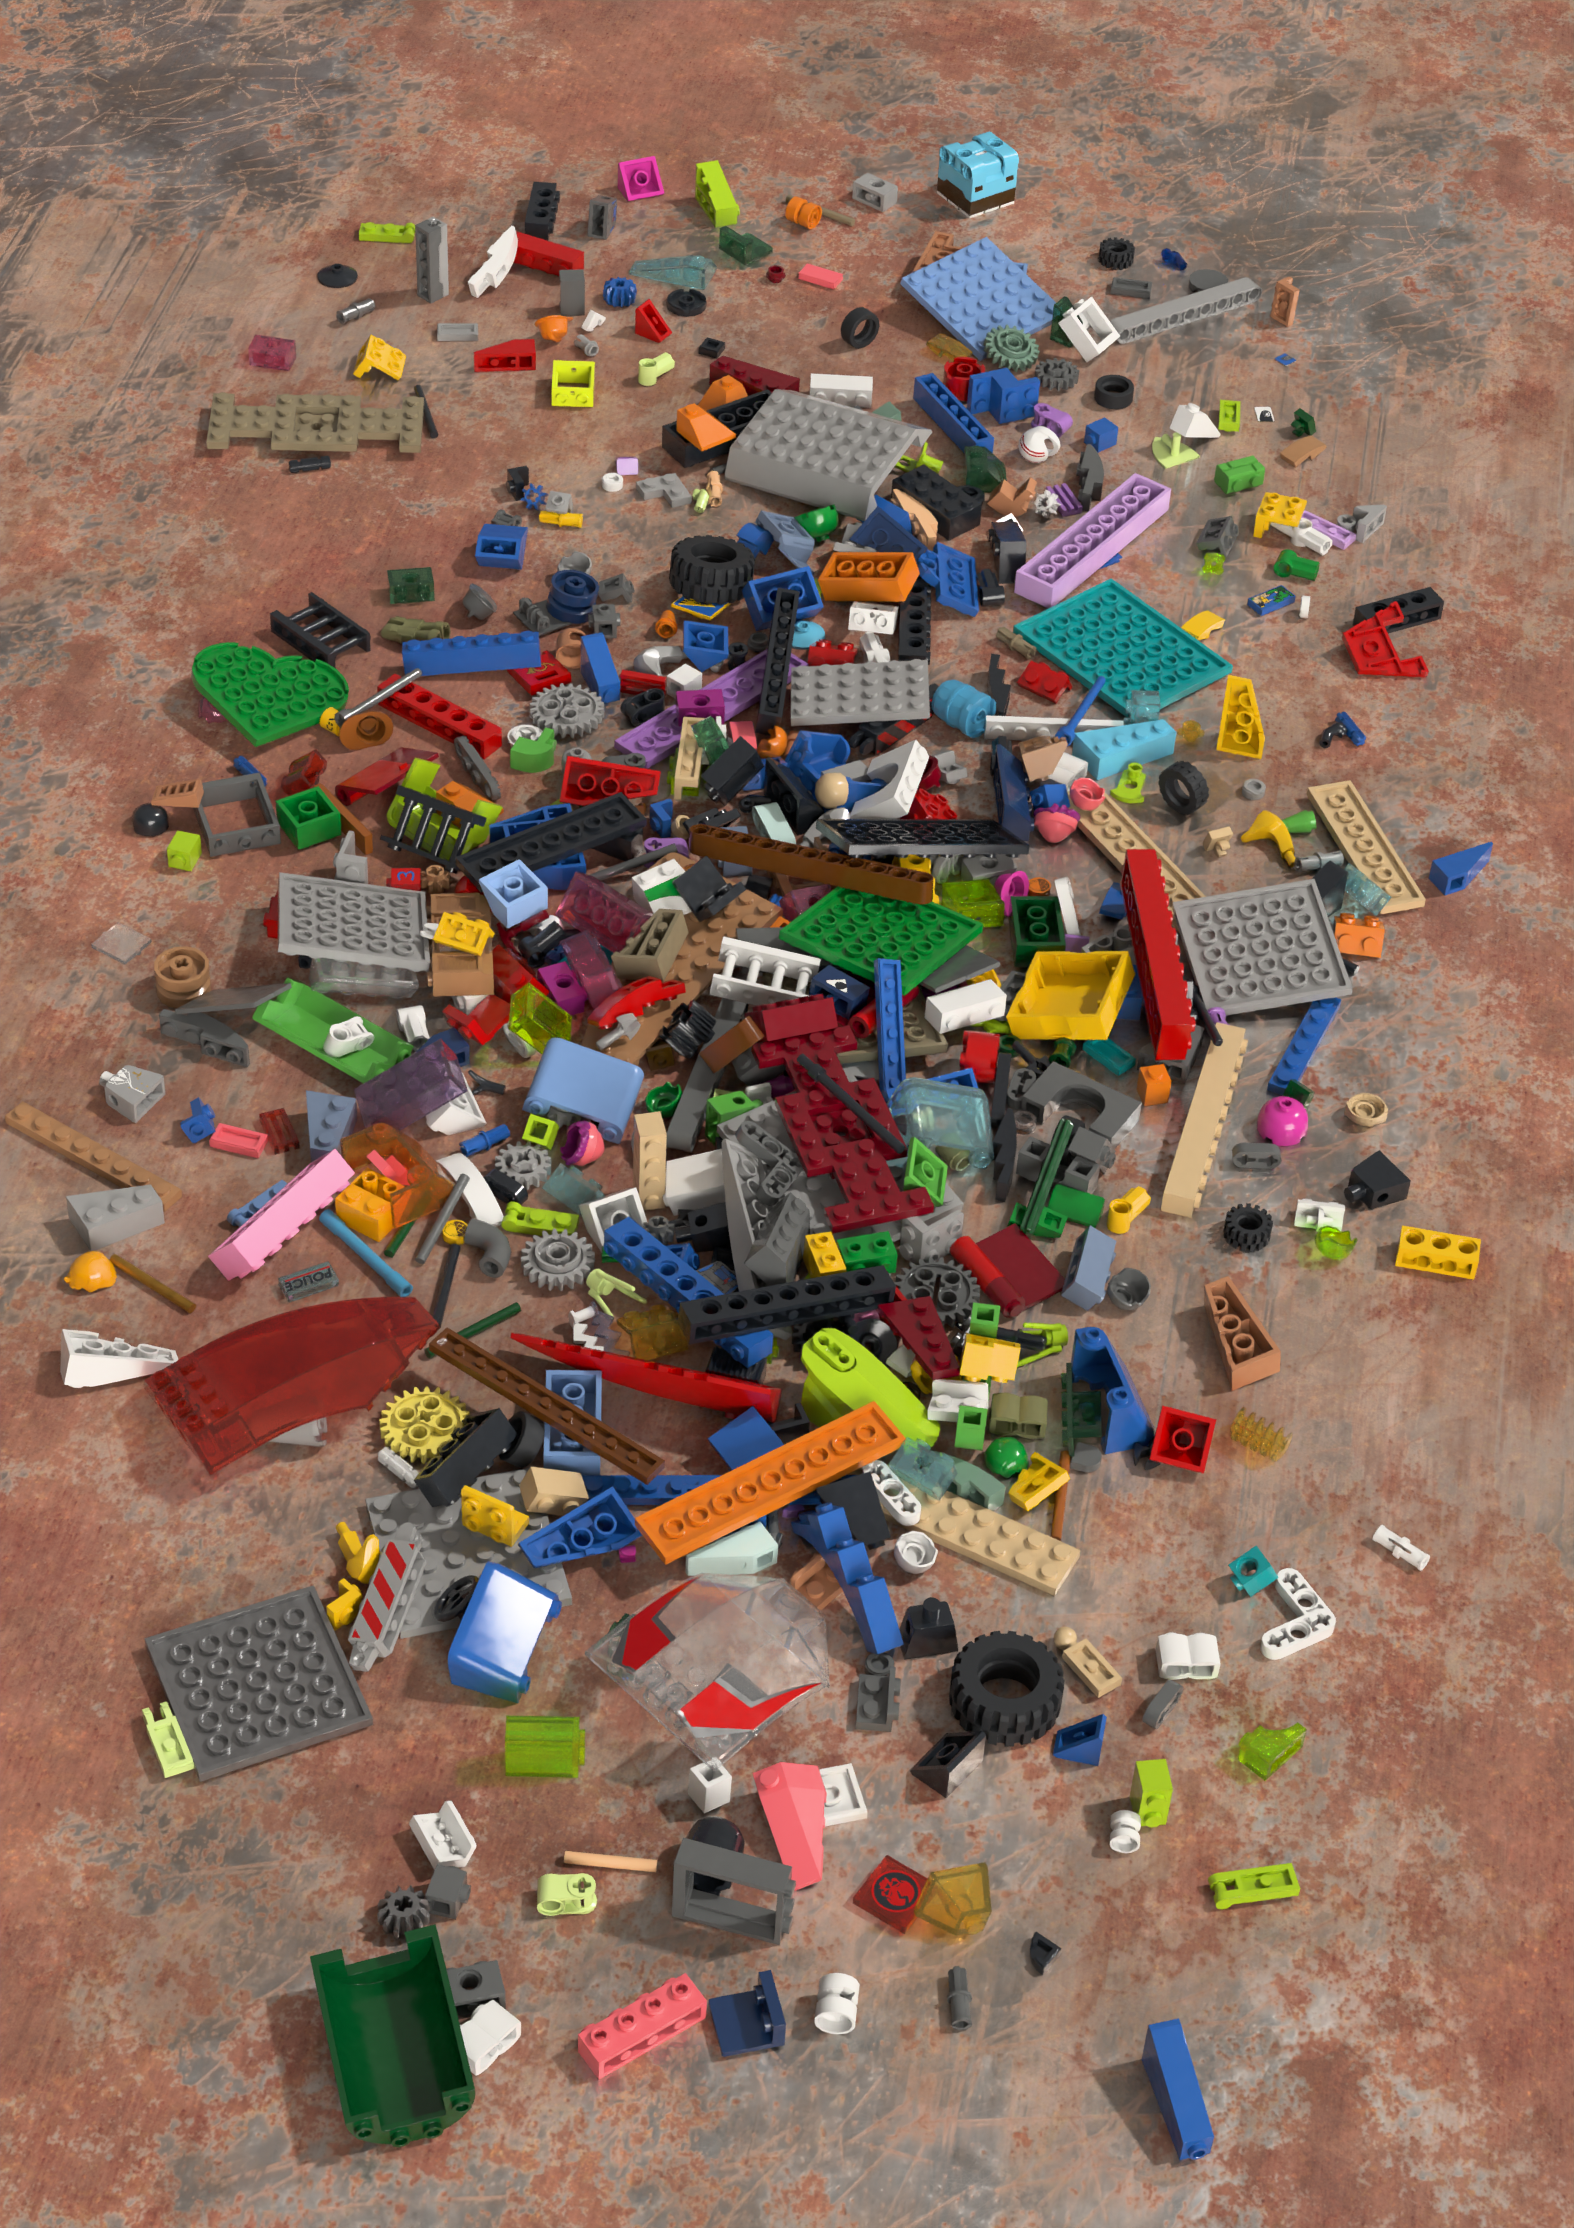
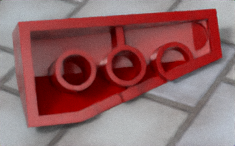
M567 756L560 803L587 806L620 792L628 800L655 796L658 792L661 771Z
M498 944L492 950L494 995L516 1008V1013L513 1016L521 1023L548 995L549 991Z

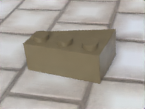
M658 909L640 927L641 932L635 938L630 937L626 941L627 946L620 953L615 952L611 956L618 979L639 980L651 976L659 978L661 982H664L689 933L682 910Z

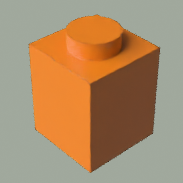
M1164 1064L1139 1068L1136 1089L1144 1106L1165 1104L1169 1101L1172 1081Z

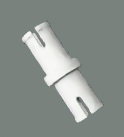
M1381 1525L1376 1530L1373 1540L1392 1551L1394 1557L1397 1559L1401 1557L1420 1571L1425 1568L1429 1562L1430 1555L1412 1545L1410 1539L1407 1537L1401 1538L1384 1525ZM1392 1542H1395L1396 1544L1400 1545L1402 1548L1409 1551L1411 1554L1407 1553L1406 1551H1404L1397 1545L1393 1544Z

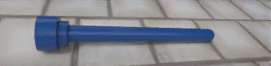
M1103 676L1097 678L1067 726L1060 727L1055 734V737H1058V739L1066 737L1067 747L1075 739L1074 730L1104 686L1106 679Z

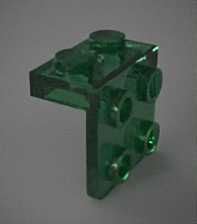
M726 225L720 228L719 249L744 265L773 253V247L750 233L740 235Z

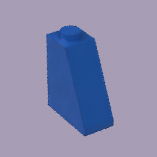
M600 632L581 636V674L591 692H597V697H602L601 702H604V704L620 701V680L604 634Z

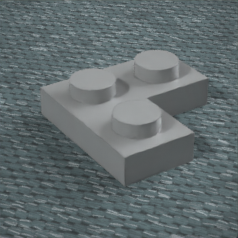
M676 473L636 481V490L643 500L664 496L672 508L692 503V496Z

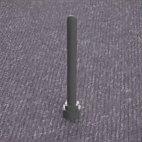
M416 668L353 709H342L334 716L337 725L341 728L343 722L349 717L372 708L422 675V671Z

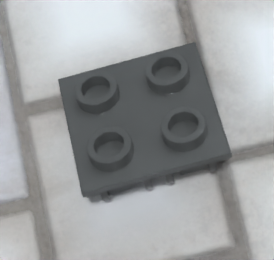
M523 597L519 600V610L513 612L530 631L539 632V636L571 625L570 622H562L554 618L546 608L547 600L532 604L529 598Z

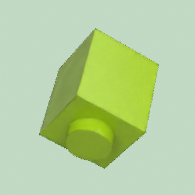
M177 830L167 847L168 866L192 871L202 854L200 835Z
M530 1114L522 1139L526 1143L529 1141L535 1146L539 1144L541 1148L551 1151L559 1125L555 1121Z

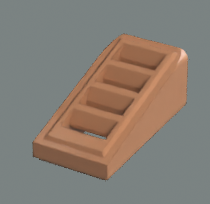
M195 779L156 786L151 804L199 808L204 793L202 780Z

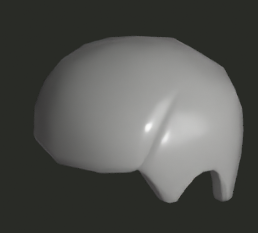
M574 551L569 557L563 556L557 566V572L577 570L588 575L591 574L592 569L591 559L585 553Z

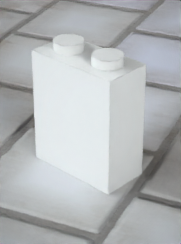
M722 1149L667 1161L666 1191L663 1195V1200L666 1207L670 1206L674 1216L678 1215V1209L698 1210L725 1202Z

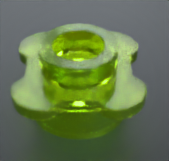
M1208 552L1204 555L1205 565L1202 567L1204 573L1214 572L1220 575L1224 572L1222 566L1225 556L1223 554Z

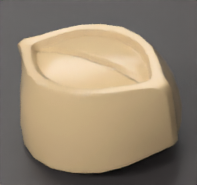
M1360 1093L1352 1096L1346 1102L1344 1115L1351 1121L1366 1127L1385 1122L1388 1113L1385 1102L1380 1097L1370 1093Z

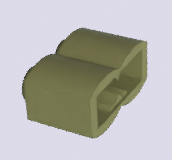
M1006 1392L992 1394L989 1432L1000 1436L1018 1435L1028 1439L1044 1438L1047 1426L1048 1400L1035 1395L1019 1397Z

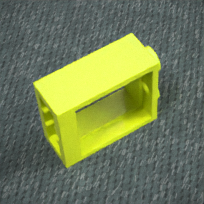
M553 360L552 406L593 407L595 362ZM558 383H587L589 388L558 387Z

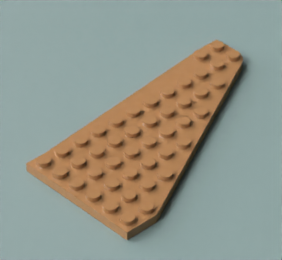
M669 853L649 869L675 859L686 871L696 862L679 853ZM722 876L727 884L731 883L732 886L736 884ZM745 890L714 916L702 922L698 921L693 912L685 914L684 918L689 933L664 982L669 980L685 983L686 993L677 995V999L663 1001L661 999L655 1001L656 1004L653 1006L643 1007L644 1015L636 1017L641 1026L631 1040L626 1035L621 1036L605 1049L599 1050L596 1042L617 1028L619 1023H613V1027L607 1029H598V1026L589 1024L581 1046L638 1066L639 1059L646 1053V1049L651 1048L659 1040V1033L662 1027L668 1028L673 1018L671 1014L674 1009L680 1006L681 1003L688 1005L693 999L696 1001L712 984L713 975H721L725 962L718 961L723 936L736 939V928H769L779 916H783V908L749 890ZM636 901L623 932L625 934L623 939L625 940L626 936H629L628 933L636 937L641 932L640 927L650 918ZM613 961L595 1009L611 994L625 985L636 981L618 979Z

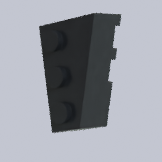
M991 522V529L987 531V540L990 542L998 583L1015 584L1016 571L1026 564L1027 541L1018 522Z

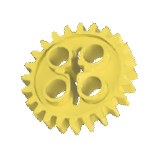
M428 1386L425 1387L424 1392H420L417 1387H414L413 1394L404 1390L403 1398L395 1395L394 1403L387 1402L386 1410L381 1412V1439H384L385 1447L391 1446V1450L395 1453L400 1451L402 1459L409 1455L411 1463L417 1458H421L422 1464H425L427 1458L432 1459L440 1456L438 1449L443 1444L453 1440L451 1437L452 1432L456 1428L461 1429L465 1426L462 1420L466 1415H470V1412L466 1411L465 1403L459 1404V1396L451 1398L449 1390L443 1395L440 1394L439 1387L434 1392H430Z

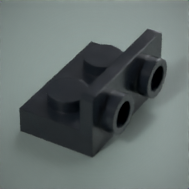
M713 808L685 820L683 826L688 834L689 828L696 824H705L719 828L729 827L741 815L736 808L728 812L726 809L719 812L717 808Z

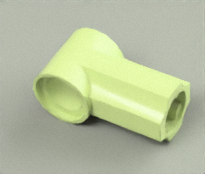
M665 352L654 359H641L639 361L638 382L644 386L656 384L657 377L674 368L675 361L671 355Z

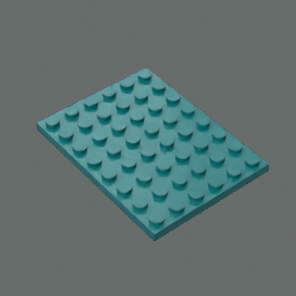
M1112 578L1013 626L1014 634L1022 635L1023 640L1035 646L1039 653L1089 690L1097 678L1103 676L1106 682L1097 696L1132 722H1136L1232 673L1233 669L1232 664Z

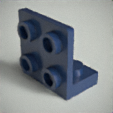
M771 1970L758 1973V1985L753 1986L752 1991L709 1999L708 2005L723 2057L785 2045L786 2022Z

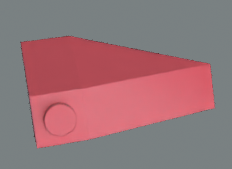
M779 1762L752 1773L782 1863L792 1866L791 1880L796 1881L794 1891L821 1881L824 1853L822 1837L823 1828H825L824 1803H826L827 1792L818 1766Z

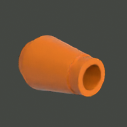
M665 610L655 626L657 634L667 639L674 636L678 629L675 615L670 610Z

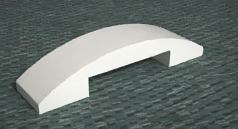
M456 1153L435 1161V1165L446 1181L451 1180L454 1185L460 1174L463 1173L470 1177L461 1196L469 1206L471 1218L485 1221L495 1227L501 1225L504 1216L491 1189L478 1169L466 1156Z

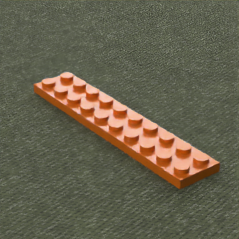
M873 1401L636 1517L635 1526L666 1565L815 1491V1488L827 1485L905 1446L906 1438L877 1403Z

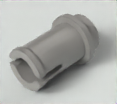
M582 334L577 336L581 342L576 339L574 340L575 346L582 349L585 355L589 357L595 356L599 351L598 344L595 341H590Z

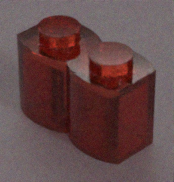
M317 749L293 760L289 766V773L281 781V788L288 796L314 788L319 783L320 775L326 770L327 761Z

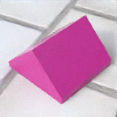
M655 156L618 163V189L627 201L665 194Z

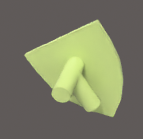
M1177 432L1173 433V438L1168 434H1164L1162 438L1155 437L1152 443L1153 455L1165 469L1200 458V455L1193 449L1180 443L1181 434Z

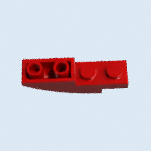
M651 976L636 980L606 998L587 1018L588 1024L598 1026V1029H607L613 1027V1023L618 1022L616 1018L629 1013H633L635 1017L644 1015L643 1007L653 1006L656 1004L655 1001L661 999L663 1001L677 999V995L686 993L685 983L676 980L661 982V979Z

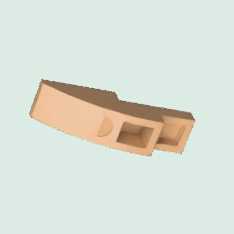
M893 489L892 498L889 502L909 513L913 535H916L918 540L928 550L933 551L937 539L938 522L919 501L905 492Z

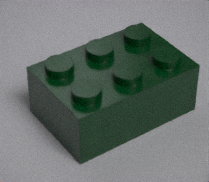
M1010 896L1008 922L1014 967H1029L1036 952L1065 951L1066 942L1058 896Z

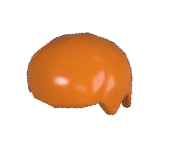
M774 726L773 729L768 730L771 737L769 739H761L758 745L757 752L762 759L781 757L786 750V732L781 727Z

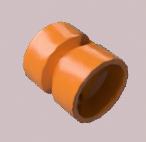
M794 196L786 207L785 216L787 220L811 230L818 225L822 216V208L820 205L813 202L808 203L807 200Z

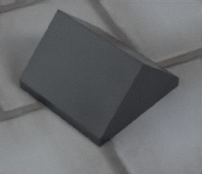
M983 1731L946 1733L910 1770L911 1774L947 1798L983 1761L985 1733Z

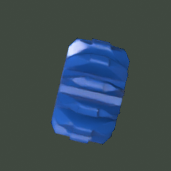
M617 277L616 279L610 278L609 281H605L603 297L608 305H613V307L620 306L622 308L623 306L629 307L630 304L635 303L637 288L633 280H627L626 277Z

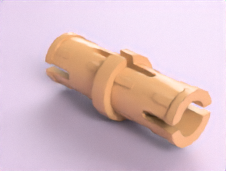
M710 471L706 477V491L709 495L708 503L712 507H718L722 504L721 494L723 486L720 483V474L718 475L717 471Z

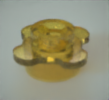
M1192 720L1184 722L1182 728L1177 729V734L1183 736L1188 742H1194L1198 737H1203L1205 733L1201 729V725Z

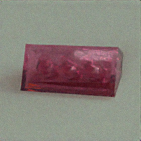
M575 872L555 913V916L613 953H620L627 946L626 941L630 937L635 938L641 932L640 927L653 915L647 909L594 876Z

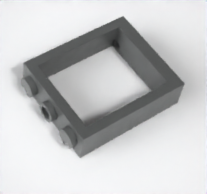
M260 772L202 783L204 793L199 808H193L210 857L281 844L280 825ZM252 798L257 799L266 825L212 834L203 807Z
M683 1838L674 1861L672 1916L780 1945L783 1934L790 1933L793 1923L791 1913L795 1899L792 1897L796 1881L791 1880L792 1866ZM694 1872L777 1894L776 1911L693 1889Z

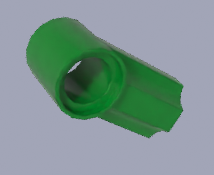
M1285 549L1280 552L1273 568L1274 572L1280 577L1285 578L1293 575L1315 581L1320 563L1298 557L1294 551Z

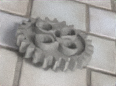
M560 683L558 688L551 685V690L543 688V693L537 692V697H532L530 719L540 729H545V727L553 729L554 737L558 733L561 734L562 738L566 734L574 738L576 733L583 736V731L591 733V728L598 729V724H602L604 702H601V696L597 697L596 691L590 693L589 687L583 690L581 685L575 688L572 683L568 687Z

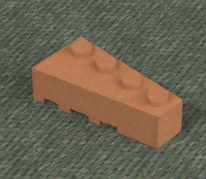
M1226 1276L1204 1285V1307L1231 1390L1234 1391L1280 1372V1349L1230 1277Z

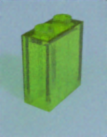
M506 1715V1776L578 1778L579 1766H585V1729H580V1717Z

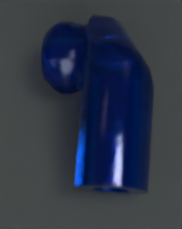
M1169 248L1162 250L1161 256L1163 261L1176 265L1179 270L1186 269L1187 263L1178 252L1171 251Z

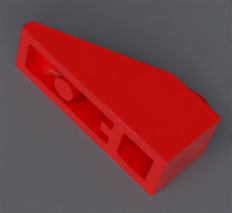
M514 339L474 352V372L536 370L534 339Z

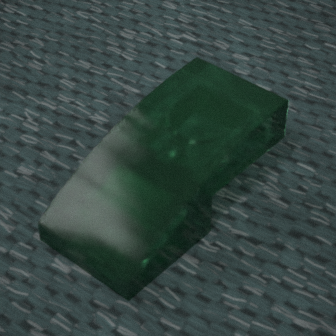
M709 716L691 725L698 747L704 748L709 765L711 766L729 748V745L714 718Z

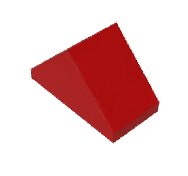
M650 299L635 309V334L660 343L672 333Z

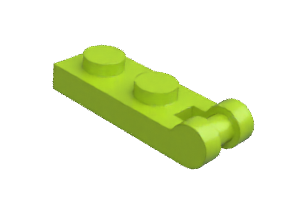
M361 223L359 241L412 243L415 236V224L407 223L405 226L391 223Z
M509 1202L506 1206V1215L503 1217L501 1226L506 1231L542 1236V1231L552 1235L553 1229H556L558 1234H562L563 1230L567 1229L568 1236H571L574 1232H577L579 1215L523 1207L517 1202Z
M1292 1863L1220 1872L1208 1878L1210 1889L1215 1892L1213 1899L1217 1909H1227L1234 1904L1299 1896L1300 1886ZM1234 1886V1890H1227L1226 1887Z

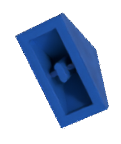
M1101 1714L1058 1730L1053 1755L1059 1759L1098 1766L1107 1717Z

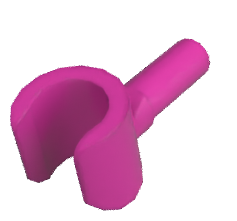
M626 1545L619 1549L621 1563L636 1562L635 1545Z

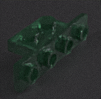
M1072 1362L1066 1363V1373H1061L1062 1390L1067 1389V1392H1061L1062 1408H1067L1066 1411H1062V1426L1067 1427V1430H1062L1063 1447L1068 1446L1069 1457L1075 1456L1074 1438L1102 1437L1101 1391L1074 1392Z

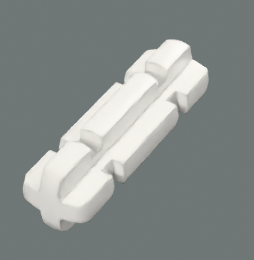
M384 1447L377 1454L378 1461L384 1466H388L387 1468L402 1481L406 1480L405 1483L412 1489H416L418 1486L414 1479L419 1472L413 1469L399 1455L396 1454L394 1456L395 1452L389 1447Z

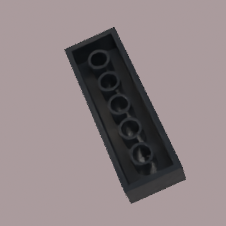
M767 389L707 410L708 413L736 434V438L700 451L677 432V421L662 426V448L684 468L727 454L730 451L731 445L772 393Z

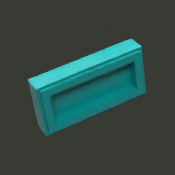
M1109 1038L1107 1040H1088L1083 1043V1051L1117 1076H1120L1136 1065V1058Z

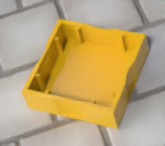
M1036 952L1026 973L1025 982L1016 994L1006 1016L1012 1035L1019 1039L1057 1040L1058 1038L1065 1037L1070 1040H1107L1135 976L1129 952Z

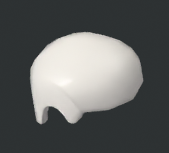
M917 1531L902 1534L894 1547V1556L898 1566L905 1572L912 1574L924 1573L930 1569L935 1563L938 1550L934 1547L932 1540L924 1533Z

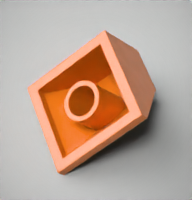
M727 375L711 384L698 406L707 411L748 395L743 384Z
M695 403L677 410V432L700 451L736 438V434Z
M451 781L436 791L437 799L471 812L478 799L494 803L471 788L455 781ZM502 808V810H501V812H500L499 815H501L502 813H504V809H503V808ZM437 810V814L441 816L442 812ZM455 818L451 823L461 828V819Z

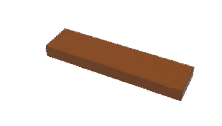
M323 784L315 785L314 787L319 786L340 812L341 831L346 836L348 831H354L355 845L365 855L372 853V833Z

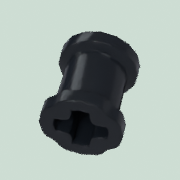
M736 642L729 645L728 653L730 654V660L728 661V669L730 671L746 662L748 647L744 643Z

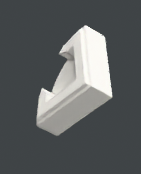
M590 309L581 328L586 331H593V328L597 325L601 326L606 318Z

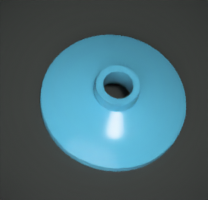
M797 620L795 622L792 648L807 650L814 642L819 639H825V631L820 625L806 620Z

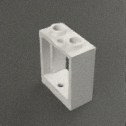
M1092 297L1086 301L1082 298L1073 305L1075 309L1071 307L1063 313L1064 318L1058 323L1086 362L1099 355L1120 337ZM1079 313L1084 315L1101 340L1097 344L1077 318Z
M854 601L850 607L848 630L893 635L897 626L899 606Z

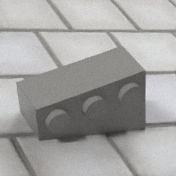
M152 1185L66 1196L69 1219L90 1251L98 1250L165 1223L162 1200Z

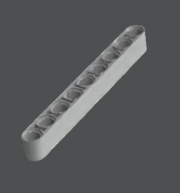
M1244 277L1114 318L1110 323L1120 335L1116 340L1121 344H1125L1254 303L1261 297L1262 289L1250 278Z

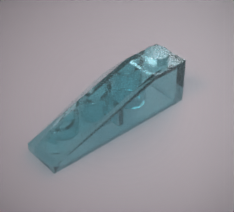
M690 255L635 261L629 270V275L705 290L716 272L717 266L711 259L704 258L703 256Z

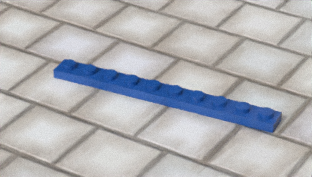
M582 1475L588 1494V1501L613 1486L625 1505H662L681 1496L682 1484L703 1485L721 1475H657L648 1485L631 1475ZM845 1475V1476H843V1477H841V1478H839V1479H837V1480H835V1481H833V1482H831V1483H834V1482H837V1481H840V1480H844V1479H847V1478H850V1477H853V1476H857V1475ZM811 1492L787 1505H821L822 1503L814 1495V1492Z

